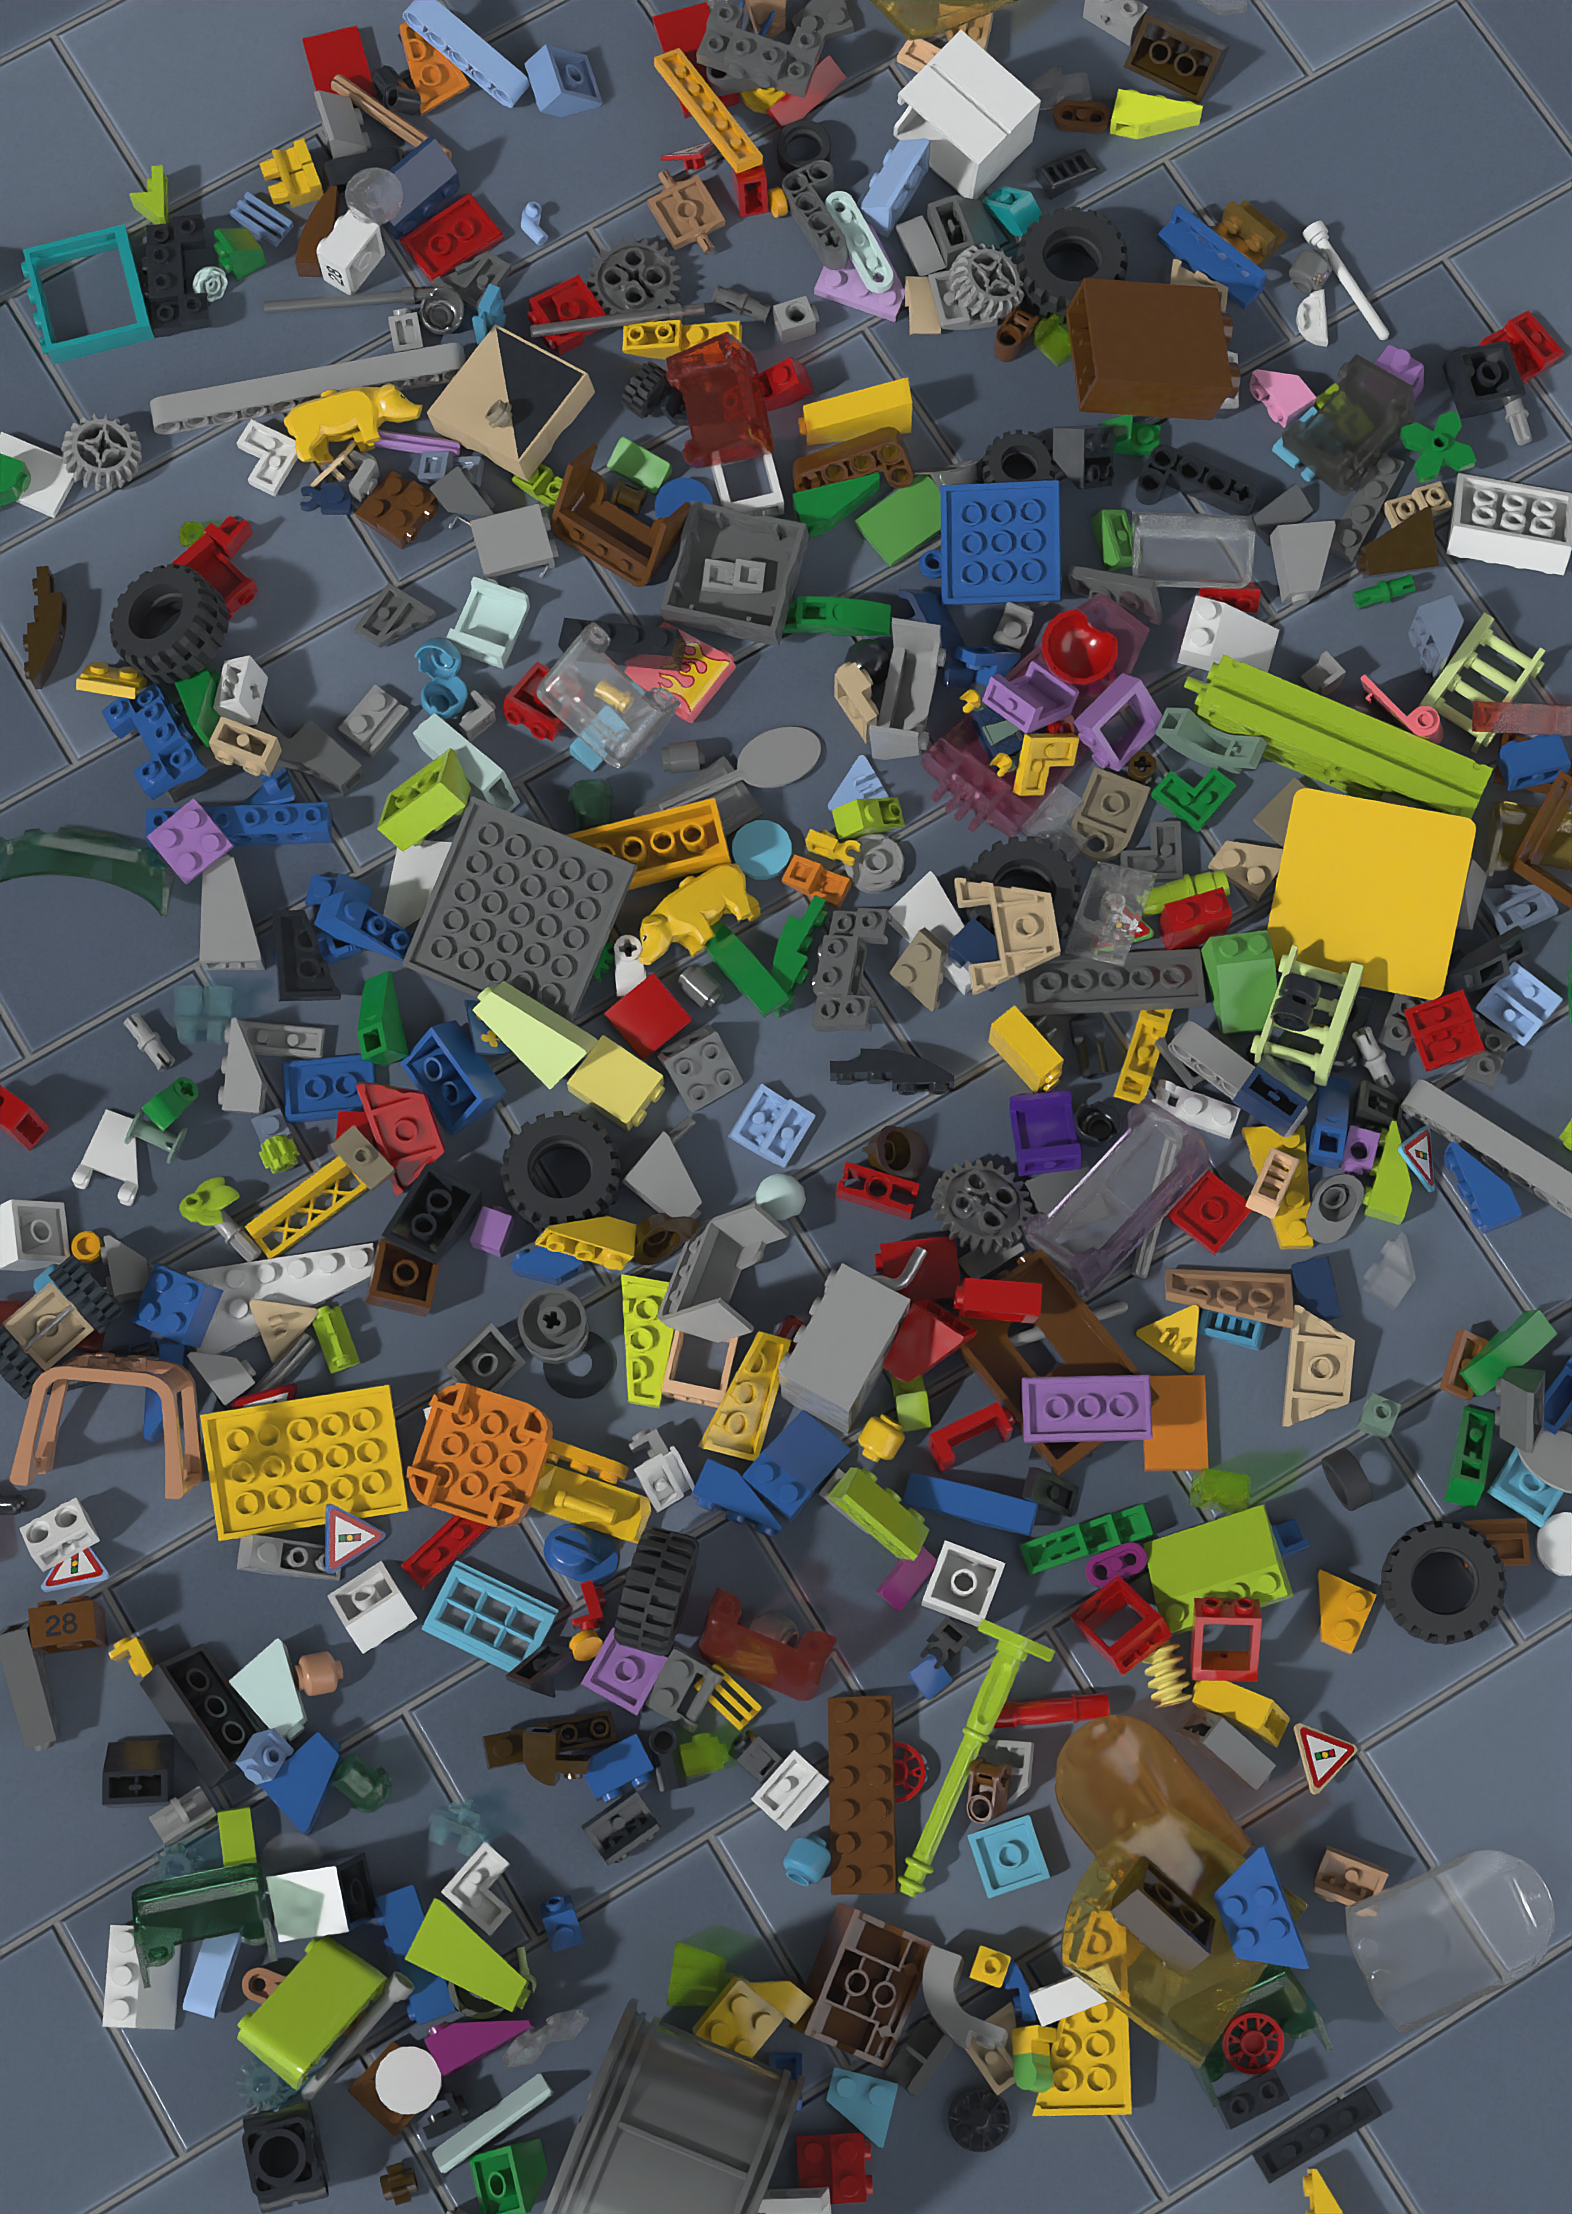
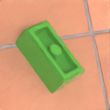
M623 436L618 441L607 464V468L641 488L648 489V492L657 496L659 489L663 487L672 474L669 462Z
M1102 509L1091 518V525L1106 571H1114L1141 563L1125 510Z

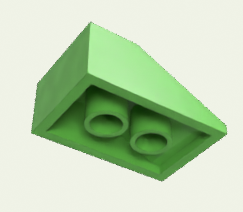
M1268 930L1210 937L1201 949L1200 954L1221 1036L1263 1031L1277 991L1275 957Z

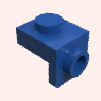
M571 1895L553 1896L540 1904L542 1920L553 1953L585 1943Z

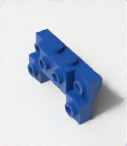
M156 682L136 695L135 699L119 697L101 711L111 731L120 739L136 728L139 731L152 758L135 769L133 773L144 793L153 801L172 787L186 781L196 780L208 771L191 741L194 737L193 733L184 722L181 723L180 721L183 717L181 711L173 702H170L165 691Z

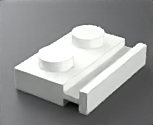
M674 1446L670 1447L671 1452L663 1456L660 1453L634 1469L657 1513L683 1498L685 1491L690 1488L693 1491L695 1488Z
M793 1750L751 1800L787 1831L829 1781Z

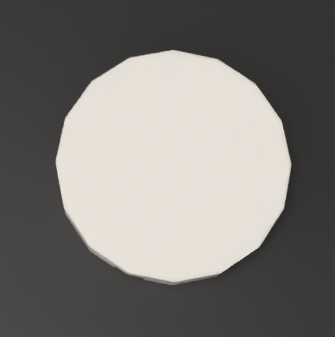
M1563 1512L1551 1516L1543 1527L1539 1528L1535 1538L1536 1553L1538 1559L1547 1570L1559 1576H1572V1513Z
M415 2046L400 2047L390 2052L380 2062L376 2073V2090L380 2100L390 2110L400 2114H417L428 2109L437 2099L442 2087V2074L434 2058L429 2052Z

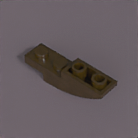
M49 566L36 567L37 578L32 579L34 595L38 596V605H34L33 608L35 622L27 623V634H23V646L25 652H28L29 661L24 662L25 677L27 680H31L35 690L42 689L57 663L67 624V602L62 592L55 593L54 576Z
M611 1710L533 1726L561 1728L560 1754H573L617 1742ZM527 1728L482 1737L488 1770L525 1764L523 1759V1733Z

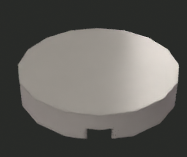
M868 834L859 837L856 841L860 843L861 851L849 850L846 853L847 856L855 859L854 866L845 864L847 877L851 879L857 889L865 893L880 894L891 890L899 883L904 873L905 858L901 847L882 834Z

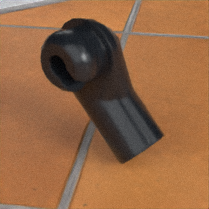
M0 1493V1515L15 1516L27 1507V1499L24 1495L2 1496Z

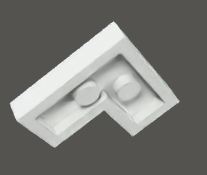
M252 419L237 441V446L239 449L260 458L248 478L249 484L275 497L298 459L295 450L296 440Z
M484 1842L441 1892L491 1936L512 1912L509 1907L489 1890L510 1864Z

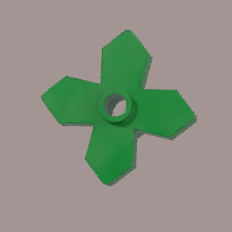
M1456 411L1439 415L1434 432L1419 423H1413L1401 428L1400 437L1404 447L1420 453V457L1413 468L1419 483L1437 479L1439 470L1446 465L1458 472L1474 467L1476 458L1471 446L1454 441L1462 428Z

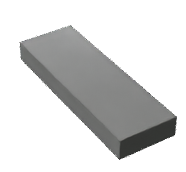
M242 1021L256 1055L299 1059L323 1058L327 1032L325 1028Z

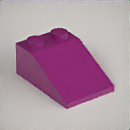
M529 2020L453 2024L444 2021L429 2030L431 2036L424 2039L442 2076L449 2077L530 2032L536 2026L534 2022Z

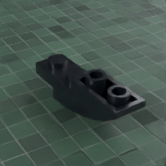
M1517 925L1467 955L1460 949L1451 953L1445 986L1440 997L1460 990H1464V993L1468 994L1511 975L1509 965L1529 954L1525 931ZM1415 997V998L1420 999V1000L1425 1001V1002H1426V1000H1427V999Z
M861 1048L860 1060L830 1061V1081H836L839 1085H851L855 1081L867 1080L869 1084H883L886 1080H892V1092L898 1091L900 1095L905 1096L915 1095L917 1091H929L933 1095H942L948 1093V1090L954 1089V1075L927 1060L897 1051Z

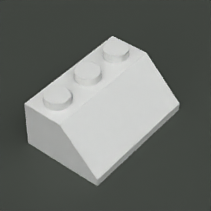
M110 1925L102 2027L175 2030L183 1929Z

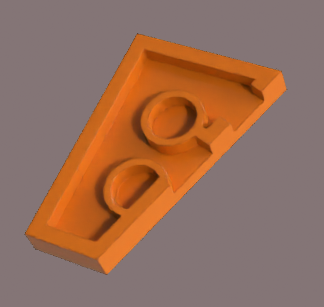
M406 22L399 26L413 87L421 95V105L419 108L421 116L469 89L470 84L462 71L413 30Z

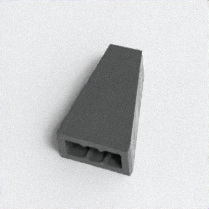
M29 1620L6 1626L0 1631V1659L25 1749L34 1747L35 1751L51 1748L54 1746L53 1741H57L61 1733L44 1655L31 1647Z

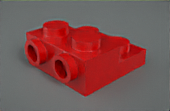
M579 274L529 299V312L527 313L531 326L607 316ZM600 329L542 336V340L549 351L555 350L558 356L584 344V337Z
M536 661L506 695L502 713L505 714L506 719L511 724L518 725L521 723L528 727L532 735L537 739L543 740L547 738L553 742L567 726L570 715L586 698L587 690Z
M863 2133L797 2136L799 2188L829 2187L830 2204L867 2202V2195H873L872 2174H865V2160H871L870 2139L864 2140Z

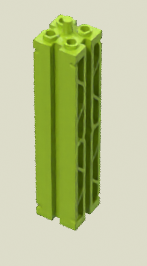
M1223 654L1219 664L1213 662L1206 683L1188 676L1184 685L1185 688L1199 693L1195 701L1196 705L1193 713L1207 725L1232 735L1262 737L1267 742V745L1261 757L1358 798L1380 801L1383 792L1386 791L1438 809L1445 814L1471 819L1493 771V768L1489 766L1479 765L1470 758L1244 662H1236L1234 658Z

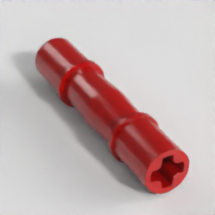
M1071 1694L1069 1698H1042L1022 1702H1014V1699L1005 1702L993 1729L1011 1727L1017 1729V1725H1042L1072 1720L1074 1723H1078V1721L1110 1719L1108 1694Z

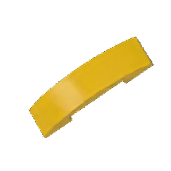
M1173 1009L1140 1011L1114 1097L1140 1105L1144 1104L1160 1054L1154 1043L1157 1039L1165 1037Z

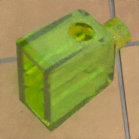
M1204 1468L1192 1475L1188 1506L1232 1514L1247 1510L1250 1506L1253 1485L1251 1477L1244 1474Z
M676 1942L666 2006H711L733 1977L744 1979L745 1975L726 1972V1957Z

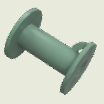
M140 1108L131 1123L124 1143L128 1145L136 1136L170 1152L167 1164H171L183 1144L188 1128L184 1127L178 1136L167 1130L162 1132L156 1125L143 1120L145 1113Z

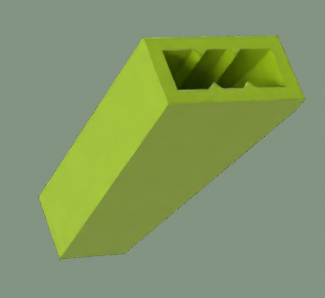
M434 1898L405 1960L515 2013L517 2007L523 2009L531 1993L530 1990L526 1989L529 1982L445 1903Z

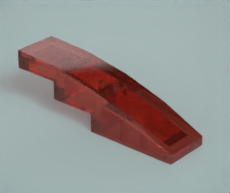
M1473 701L1472 732L1553 735L1559 733L1560 736H1572V706Z

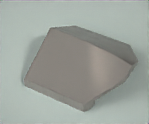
M989 1739L987 1743L982 1744L977 1757H983L986 1759V1762L997 1765L1007 1763L1011 1766L1007 1802H1013L1030 1788L1034 1743Z

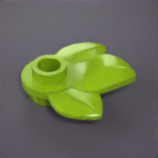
M224 1177L211 1178L200 1184L195 1193L187 1195L181 1201L179 1211L184 1218L191 1222H199L204 1226L220 1224L223 1222L221 1210L237 1200L240 1195L234 1188L225 1185Z

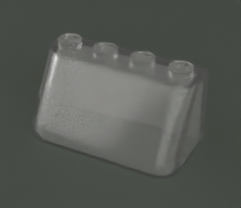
M1132 512V574L1136 577L1144 576L1153 579L1156 586L1218 589L1244 588L1251 581L1256 531L1251 516Z

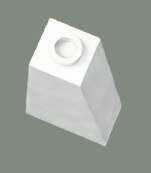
M931 871L889 910L893 917L892 922L888 923L909 943H911L918 931L925 927L948 948V943L964 927L940 883ZM947 953L946 961L943 963L944 976L965 995L972 989L969 972L964 967L961 969L956 967L949 960V954Z

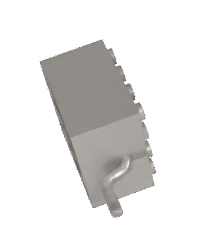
M917 1246L902 1274L893 1279L882 1275L867 1277L843 1263L838 1271L833 1269L824 1284L826 1289L823 1299L820 1297L815 1299L809 1311V1314L812 1315L807 1326L801 1325L793 1340L797 1343L792 1354L786 1352L779 1364L778 1369L780 1371L778 1376H780L779 1388L781 1389V1399L846 1434L849 1433L884 1369L882 1365L909 1312L910 1299L896 1291L907 1287L913 1280L928 1253L926 1250Z

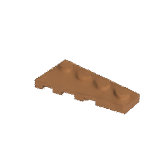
M1185 1269L1165 1270V1300L1190 1306L1196 1304L1199 1308L1293 1329L1294 1310L1291 1274Z

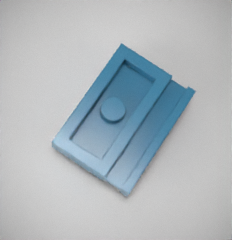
M492 284L488 285L477 308L479 316H473L472 318L477 347L495 324L503 328L506 322L507 315L504 314V300L501 297L500 287Z

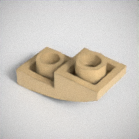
M906 276L905 307H909L910 335L941 334V324L928 277Z
M1441 481L1415 488L1410 495L1386 501L1382 509L1391 527L1394 528L1425 507H1431L1434 518L1450 510L1453 506Z

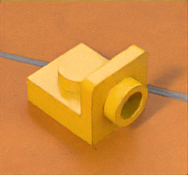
M129 1636L113 1645L115 1649L108 1653L110 1658L116 1662L131 1655L132 1658L128 1659L131 1669L136 1676L142 1675L143 1678L156 1666L143 1641L137 1637L132 1639Z
M980 1945L968 1979L1000 1988L1011 1957Z

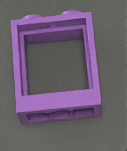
M1122 673L1074 721V724L1080 732L1078 734L1080 740L1089 746L1093 752L1092 758L1095 763L1102 768L1108 767L1119 771L1155 735L1163 715L1142 681ZM1128 702L1139 721L1111 748L1100 728Z

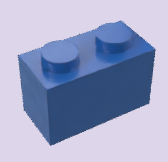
M1559 733L1549 736L1541 734L1531 740L1522 742L1518 740L1510 741L1501 747L1496 760L1508 792L1554 782L1560 770L1568 772L1571 766Z
M634 1734L592 1756V1769L588 1774L583 1775L597 1802L604 1799L605 1803H608L622 1795V1788L633 1784L634 1788L650 1781L651 1777L649 1774L655 1772L637 1734Z

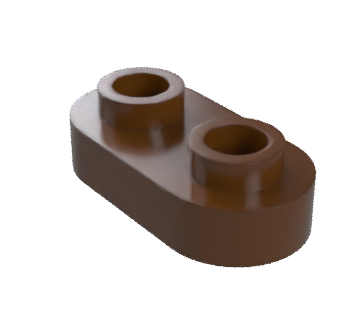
M1062 100L1055 105L1052 119L1054 125L1063 131L1098 134L1108 128L1110 111L1107 106L1099 102ZM1064 116H1068V117H1070L1071 119H1070V120H1065V119H1063V117H1064ZM1098 119L1100 122L1094 123L1091 120Z

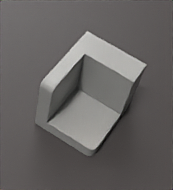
M1325 651L1321 654L1319 662L1300 676L1299 682L1307 690L1326 697L1341 685L1346 671L1328 651Z

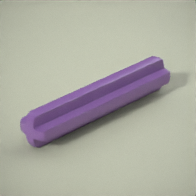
M378 430L381 439L374 442L375 447L421 454L422 452L449 451L453 457H459L461 451V444L456 440Z

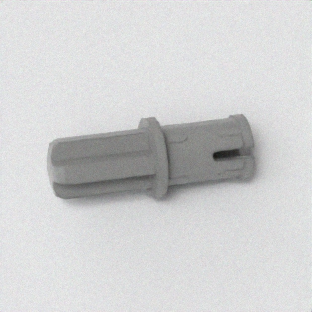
M1520 397L1504 405L1507 414L1505 420L1511 424L1517 444L1525 445L1532 441V435L1526 419L1529 413L1527 409H1524Z
M223 1208L221 1210L223 1222L213 1226L225 1238V1243L232 1245L247 1262L255 1261L261 1255V1249L245 1233V1227L239 1226Z

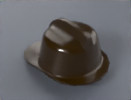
M894 1125L885 1126L880 1132H877L870 1138L868 1146L862 1148V1152L868 1154L869 1162L874 1169L893 1176L917 1178L923 1174L928 1165L929 1153L926 1142L918 1132Z
M657 1213L644 1219L636 1228L635 1240L637 1245L634 1250L636 1262L641 1265H654L666 1260L677 1248L697 1232V1221L692 1217L686 1216L672 1218L666 1213Z

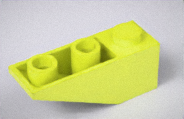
M1118 89L1109 134L1141 139L1200 124L1203 106L1196 105L1191 101L1171 100L1162 95L1151 96L1132 89Z

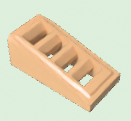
M1271 1147L1245 1206L1264 1216L1274 1218L1300 1159ZM1275 1162L1281 1166L1289 1168V1171L1286 1172L1282 1169H1279L1271 1165V1163ZM1269 1173L1275 1177L1284 1180V1182L1274 1179L1266 1174ZM1263 1184L1267 1187H1270L1278 1191L1279 1193L1277 1194L1271 1190L1262 1187L1261 1185Z

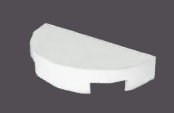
M1323 289L1310 293V296L1299 305L1296 323L1299 332L1307 341L1315 345L1327 347L1328 331L1325 293Z

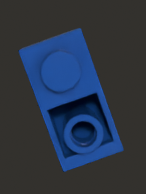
M541 1246L532 1251L525 1249L513 1257L514 1261L510 1263L515 1276L556 1286L584 1271L582 1261L576 1257L561 1252H552Z

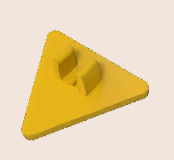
M1196 1304L1142 1327L1136 1331V1335L1187 1373H1192L1195 1370L1199 1306Z

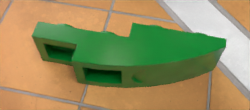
M797 596V601L791 602L783 633L830 632L832 636L891 635L892 606L849 598Z
M817 895L814 896L801 920L791 915L789 916L776 947L772 977L789 998V1001L773 1011V1014L777 1017H780L783 1010L789 1011L796 997L793 994L798 984L803 985L810 973V969L807 968L808 957L801 953H808L814 941L811 935L816 927L821 929L828 916L826 900Z

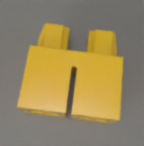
M304 138L294 141V147L283 151L278 149L272 150L273 158L259 163L265 182L278 177L281 178L282 182L268 186L274 205L289 201L291 208L318 201L324 195Z

